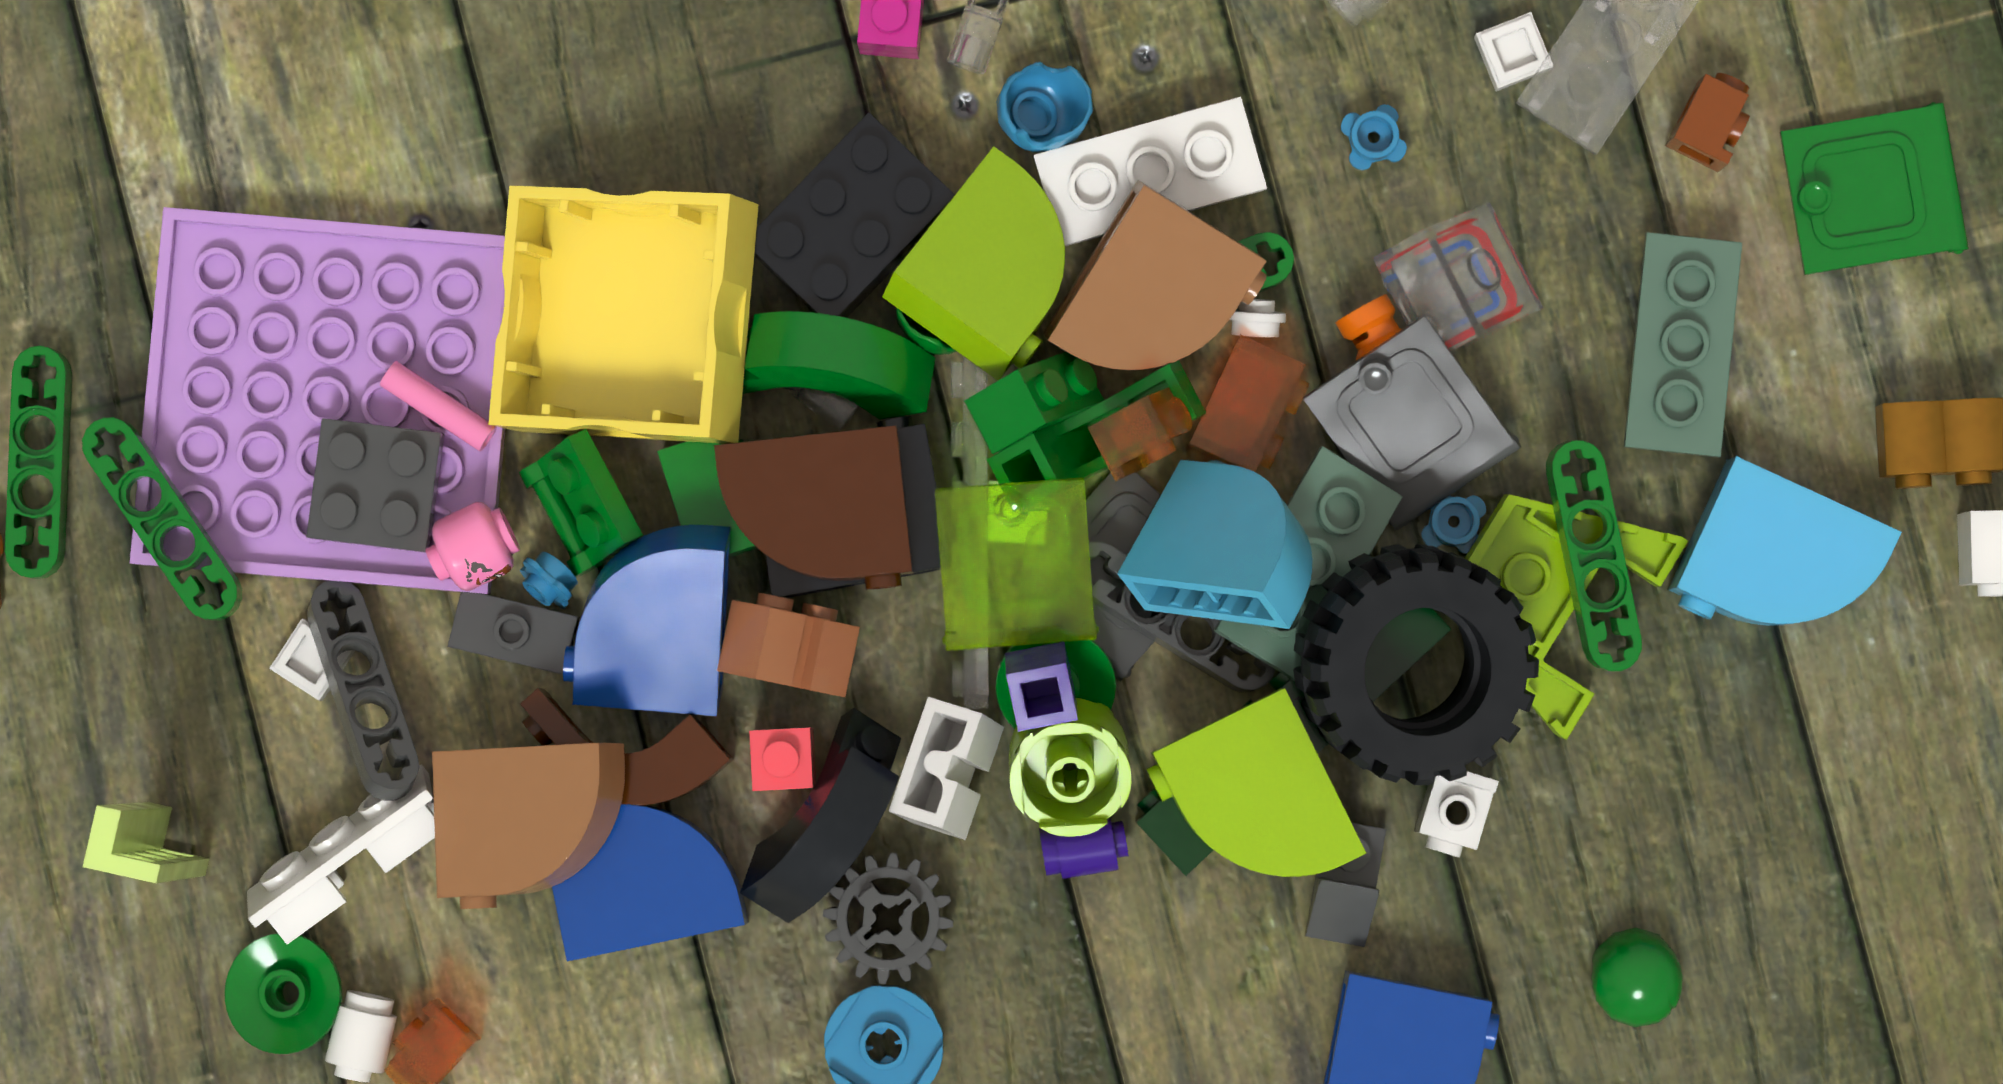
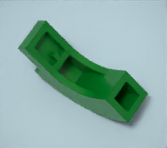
M779 311L754 314L752 328H748L742 394L782 387H800L825 391L846 398L879 420L927 412L936 358L912 341L889 330L862 321L813 312Z
M1178 360L1167 364L1104 401L1062 422L1028 435L986 460L1014 513L1063 492L1168 437L1172 432L1205 415L1206 411Z

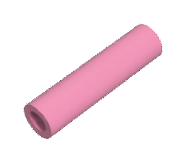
M395 361L389 367L380 382L382 388L480 452L489 443L497 429L496 426L488 425L489 421L398 361Z

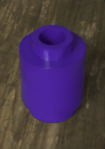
M1109 818L1108 823L1098 831L1075 837L1057 836L1039 828L1046 876L1061 873L1062 879L1116 871L1119 870L1117 858L1129 856L1123 821L1111 822Z

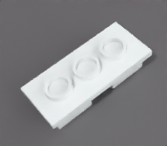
M1241 97L1033 155L1043 191L1049 198L1059 219L1065 246L1103 236L1137 180L1188 211L1267 190Z
M422 764L419 766L413 787L406 796L398 800L384 801L370 794L360 804L358 811L349 817L342 816L325 826L313 837L307 848L300 853L298 851L292 852L273 864L262 875L260 882L247 890L248 920L256 928L265 920H268L284 942L289 944L346 902V898L339 890L344 885V880L337 873L336 869L366 848L383 871L387 873L434 839V798L429 773Z

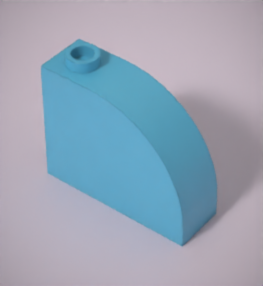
M1736 456L1726 460L1668 590L1682 596L1678 603L1680 607L1710 620L1714 612H1717L1737 621L1766 626L1811 621L1840 610L1863 594L1885 568L1902 532Z
M1180 460L1117 574L1144 610L1290 629L1304 602L1310 585L1313 558L1311 545L1303 527L1276 489L1264 477L1252 470L1229 465L1217 460H1210L1208 462Z

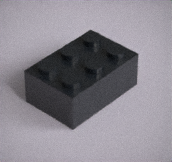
M868 112L757 227L754 256L813 313L847 318L908 255L955 194Z

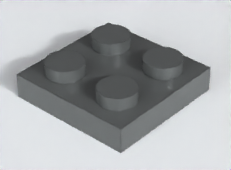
M322 418L306 538L426 553L425 549L430 547L444 434Z

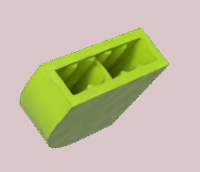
M993 146L894 271L882 296L997 381L1005 375L1012 364L1018 368L1026 366L1041 345L1042 340L1035 336V333L1051 308L1063 279L1065 266L1063 232L1054 207L1046 193L1024 168Z
M1280 688L1151 752L1156 764L1146 770L1162 802L1173 797L1182 816L1195 834L1218 854L1239 866L1266 875L1300 877L1330 871L1367 854L1285 688Z

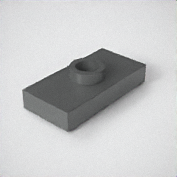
M461 592L447 647L563 675L566 646H573L580 617L486 594Z

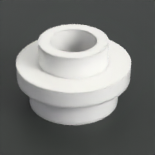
M1254 299L1249 305L1241 301L1239 309H1236L1230 318L1232 320L1231 334L1249 337H1279L1280 323L1286 322V313L1275 311V300Z

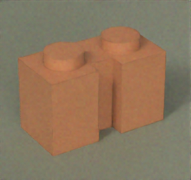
M758 593L756 604L736 600L731 601L717 671L846 697L860 627L836 622L838 610L803 603L801 614L792 612L794 600L774 595Z

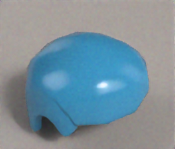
M1040 61L1030 64L1008 77L996 100L998 123L1001 129L1017 146L1036 153L1057 149L1076 141L1093 112L1092 90L1077 69L1072 66L1052 68Z

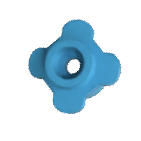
M1383 104L1378 106L1376 111H1369L1361 116L1352 112L1343 118L1341 132L1349 138L1352 150L1349 155V162L1355 169L1363 171L1369 169L1374 162L1387 159L1395 163L1404 157L1407 146L1399 138V129L1396 124L1399 115L1392 106ZM1376 132L1379 135V141L1376 143L1370 142L1368 140L1369 133Z
M1475 495L1469 496L1466 499L1448 496L1430 508L1429 523L1421 532L1422 540L1428 546L1436 548L1442 544L1457 547L1459 552L1467 554L1478 537L1477 531L1480 525V518L1486 513V505L1480 497ZM1451 516H1456L1459 519L1457 527H1451L1448 524V519Z
M541 552L535 560L527 557L523 561L524 566L520 569L521 574L525 578L522 582L524 588L541 604L550 606L554 603L560 608L565 609L569 604L568 600L572 597L571 590L578 584L574 574L560 560L547 552Z

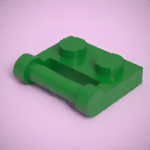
M587 429L568 436L538 461L519 472L526 488H533L571 558L566 563L576 578L601 566L621 549L643 536Z

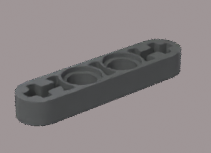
M1089 542L1078 548L1070 556L1066 566L1067 579L1071 587L1078 594L1223 685L1237 692H1252L1265 686L1272 679L1275 669L1258 658H1255L1254 665L1260 669L1259 676L1250 674L1244 679H1240L1236 675L1239 670L1238 663L1226 655L1219 657L1217 665L1209 660L1220 649L1224 641V637L1213 631L1219 620L1203 618L1210 625L1212 638L1210 644L1205 649L1194 650L1184 644L1180 633L1182 623L1190 616L1159 612L1153 618H1143L1132 610L1130 606L1131 591L1125 584L1120 588L1115 602L1108 597V594L1116 586L1105 579H1098L1093 584L1087 583L1084 580L1087 570L1080 564L1083 558L1091 561L1098 555L1106 560L1103 570L1117 580L1120 578L1117 573L1127 555L1112 545L1104 542ZM1232 642L1225 647L1236 655L1242 656L1248 653Z
M328 580L321 583L313 592L307 610L308 624L362 784L366 791L375 798L384 801L398 800L406 796L413 787L419 771L418 756L361 592L350 582ZM328 600H334L338 608H347L343 620L345 634L337 637L340 627L336 615L331 611L324 612ZM349 650L361 652L367 657L370 669L361 675L348 674L340 668L337 657ZM372 703L378 705L385 710L388 716V723L379 729L364 727L357 720L355 710L363 704ZM388 741L386 754L390 765L393 768H403L398 780L394 781L391 780L387 772L377 773L383 759L380 745Z

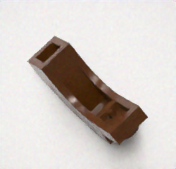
M537 688L520 703L529 714L522 723L542 746L550 745L552 742L555 745L594 743L581 731L545 689ZM690 714L653 746L634 753H624L625 784L621 804L642 806L677 799L706 784L734 759L695 715Z

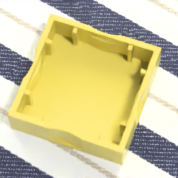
M509 186L502 263L505 290L504 310L495 342L488 425L531 433L573 435L587 429L590 436L722 444L738 443L759 204L729 193L648 191L635 195L618 196L599 193L587 188Z

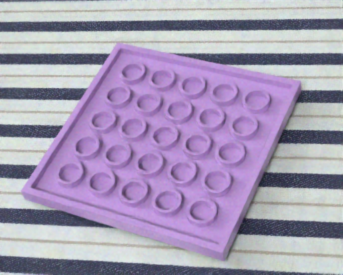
M163 207L142 438L234 573L490 595L492 581L470 591L460 589L451 577L440 581L429 562L427 554L423 552L306 538L322 418L444 434L433 525L438 519L475 502L486 504L492 511L498 508L505 428L497 427L489 443L480 452L382 388L380 382L389 367L395 361H398L489 421L495 342L504 310L505 290L502 263L505 236ZM141 457L139 458V467L145 464ZM144 477L137 480L135 508L141 512L150 511L160 502L161 488L159 483L153 478ZM186 527L171 529L163 541L166 555L174 561L187 559L195 548L193 533ZM133 529L130 564L159 567ZM432 535L430 546L435 544ZM207 555L202 563L193 569L202 570L201 567L211 565L212 561Z

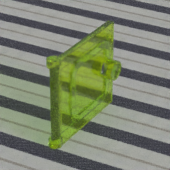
M1084 477L935 488L946 626L942 642L946 646V651L1097 640L1099 626L1096 624L1093 611Z

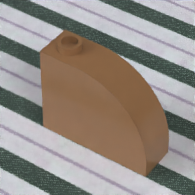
M1137 180L1043 334L1048 341L1064 351L1097 366L1119 370H1144L1161 367L1185 358L1202 348L1227 324L1241 301L1249 305L1255 299L1267 277V274L1261 271L1267 260Z
M582 743L432 752L437 898L460 897V909L497 908L496 895L526 894L545 890L564 882L584 868L604 845L619 814L625 784L624 743Z

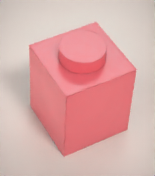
M814 728L749 731L752 791L814 788L816 784Z

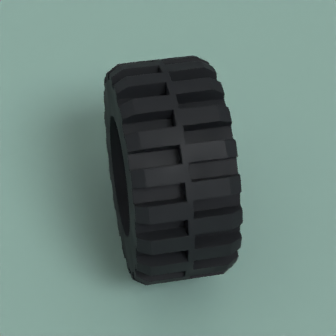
M1400 544L1381 547L1380 555L1371 557L1363 553L1348 561L1351 571L1344 576L1333 572L1321 584L1328 591L1321 602L1317 604L1312 600L1309 601L1302 615L1310 620L1306 634L1296 633L1293 651L1301 656V666L1293 668L1295 686L1303 691L1305 695L1301 705L1308 719L1320 729L1319 734L1349 760L1363 770L1367 769L1379 778L1395 783L1402 778L1413 785H1432L1434 776H1442L1450 782L1467 776L1465 765L1472 761L1484 767L1497 757L1496 752L1491 747L1500 738L1509 743L1512 742L1521 729L1512 723L1519 709L1530 712L1535 697L1533 693L1525 688L1527 678L1538 677L1539 659L1529 654L1528 646L1533 645L1536 642L1532 624L1521 619L1519 615L1523 610V606L1514 593L1504 589L1500 585L1501 580L1491 572L1452 552L1448 553L1434 546L1416 544L1414 548H1406ZM1418 608H1430L1440 611L1457 624L1463 639L1464 664L1457 685L1443 703L1428 713L1407 719H1399L1387 715L1369 698L1365 683L1366 659L1375 637L1386 624L1407 611Z

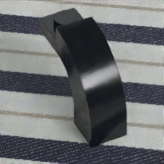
M852 708L842 715L824 767L814 788L787 824L756 845L740 894L787 923L799 917L819 902L850 868L880 822L899 779V776L893 773L891 768L901 738L856 708Z

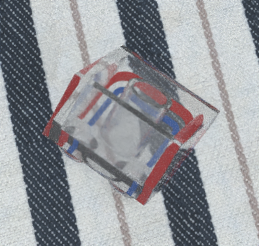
M1490 202L1424 228L1373 257L1382 276L1383 284L1392 295L1406 325H1410L1425 314L1452 353L1543 309Z

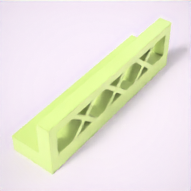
M151 802L96 806L83 867L147 882L162 883L206 876L209 858L163 848L172 807Z

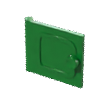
M1932 102L1921 108L1780 132L1804 275L1947 251L1948 253L1961 254L1963 251L1969 250L1944 103Z

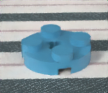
M871 985L849 995L833 1012L824 1034L825 1059L836 1084H931L939 1071L943 1059V1029L932 1007L915 992L897 985ZM887 1029H891L900 1038L894 1042L895 1044H902L900 1054L896 1058L886 1055L879 1062L869 1055L868 1051L872 1050L874 1046L867 1045L868 1036L873 1031L882 1035Z

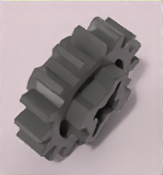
M890 853L885 867H879L873 855L866 856L865 867L867 872L860 874L857 870L850 867L845 873L850 885L847 888L834 885L829 891L840 902L838 907L823 910V917L837 920V928L827 933L825 938L829 942L841 940L845 947L836 958L839 963L847 961L851 957L859 961L855 976L861 978L872 967L878 969L879 984H886L890 970L898 969L902 979L905 982L910 981L912 975L911 964L917 962L921 967L929 970L933 964L927 951L930 948L939 951L946 950L948 944L937 936L938 929L953 927L954 920L940 916L939 908L946 906L952 900L950 895H934L932 889L940 879L937 873L927 877L925 880L918 876L921 866L920 860L915 859L907 869L899 867L897 853ZM890 877L901 879L911 885L901 894L882 892L872 881ZM855 896L864 907L863 926L854 934H851L848 912L851 901ZM906 899L911 900V903L903 909L904 913L898 920L903 928L901 931L895 933L888 927L881 932L877 931L871 937L866 936V933L874 927L873 923L879 917L878 912L874 908L877 904L882 903L885 907L891 908L895 904L900 905ZM923 902H926L929 912V925L922 941L912 928L914 910ZM875 943L895 944L903 952L904 956L880 958L866 951Z

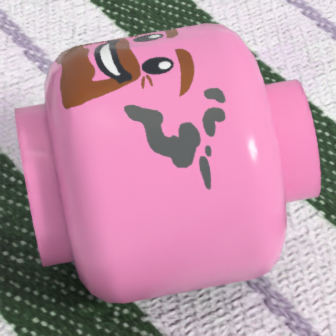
M482 502L472 503L438 519L432 528V537L435 544L425 549L438 579L443 581L451 577L453 582L465 591L473 590L510 572L514 564L513 554L520 551L518 541L502 509L499 507L492 511Z

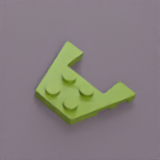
M1504 494L1464 559L1488 570L1501 580L1500 585L1514 593L1523 606V610L1519 615L1521 619L1532 624L1536 642L1528 646L1529 654L1539 659L1538 677L1527 678L1525 689L1535 695L1532 708L1550 730L1561 739L1567 740L1595 694L1544 662V657L1574 610L1553 505L1511 494ZM1579 511L1572 522L1574 536L1585 544L1595 542L1603 531L1601 517ZM1617 521L1627 569L1653 586L1661 587L1689 541L1682 536ZM1599 568L1592 570L1587 575L1584 582L1585 591Z

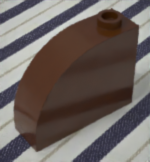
M897 426L714 445L719 486L732 518L749 541L778 564L794 572L822 580L846 581L865 579L866 590L902 586L901 575L914 574Z

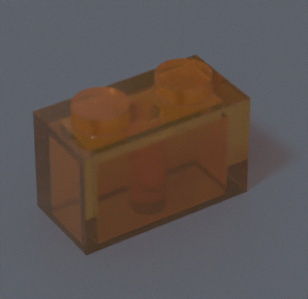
M1240 334L1205 408L1206 414L1201 417L1188 448L1213 460L1240 466L1254 472L1257 471L1259 465L1270 470L1285 438L1274 433L1284 411L1295 416L1310 383L1300 379L1306 364Z

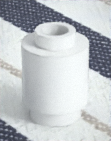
M347 990L345 1002L339 1006L338 1014L332 1027L325 1057L326 1062L336 1065L335 1076L358 1082H370L372 1073H384L397 1016L392 1014L393 999L360 991Z

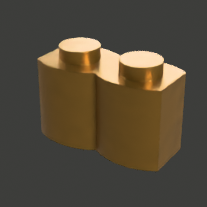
M2003 398L1883 403L1875 407L1879 478H1895L1896 489L1931 487L1932 476L1955 475L1956 486L1992 484V473L2003 471Z

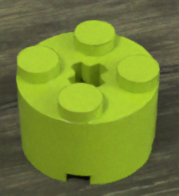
M1076 698L1078 720L1018 732L1016 727L1009 745L1010 790L1015 805L1023 815L1025 813L1030 819L1038 823L1039 828L1057 836L1075 837L1098 831L1108 823V819L1120 807L1122 809L1131 790L1129 749L1123 728L1109 707L1081 698ZM1075 763L1076 769L1064 770L1063 764Z

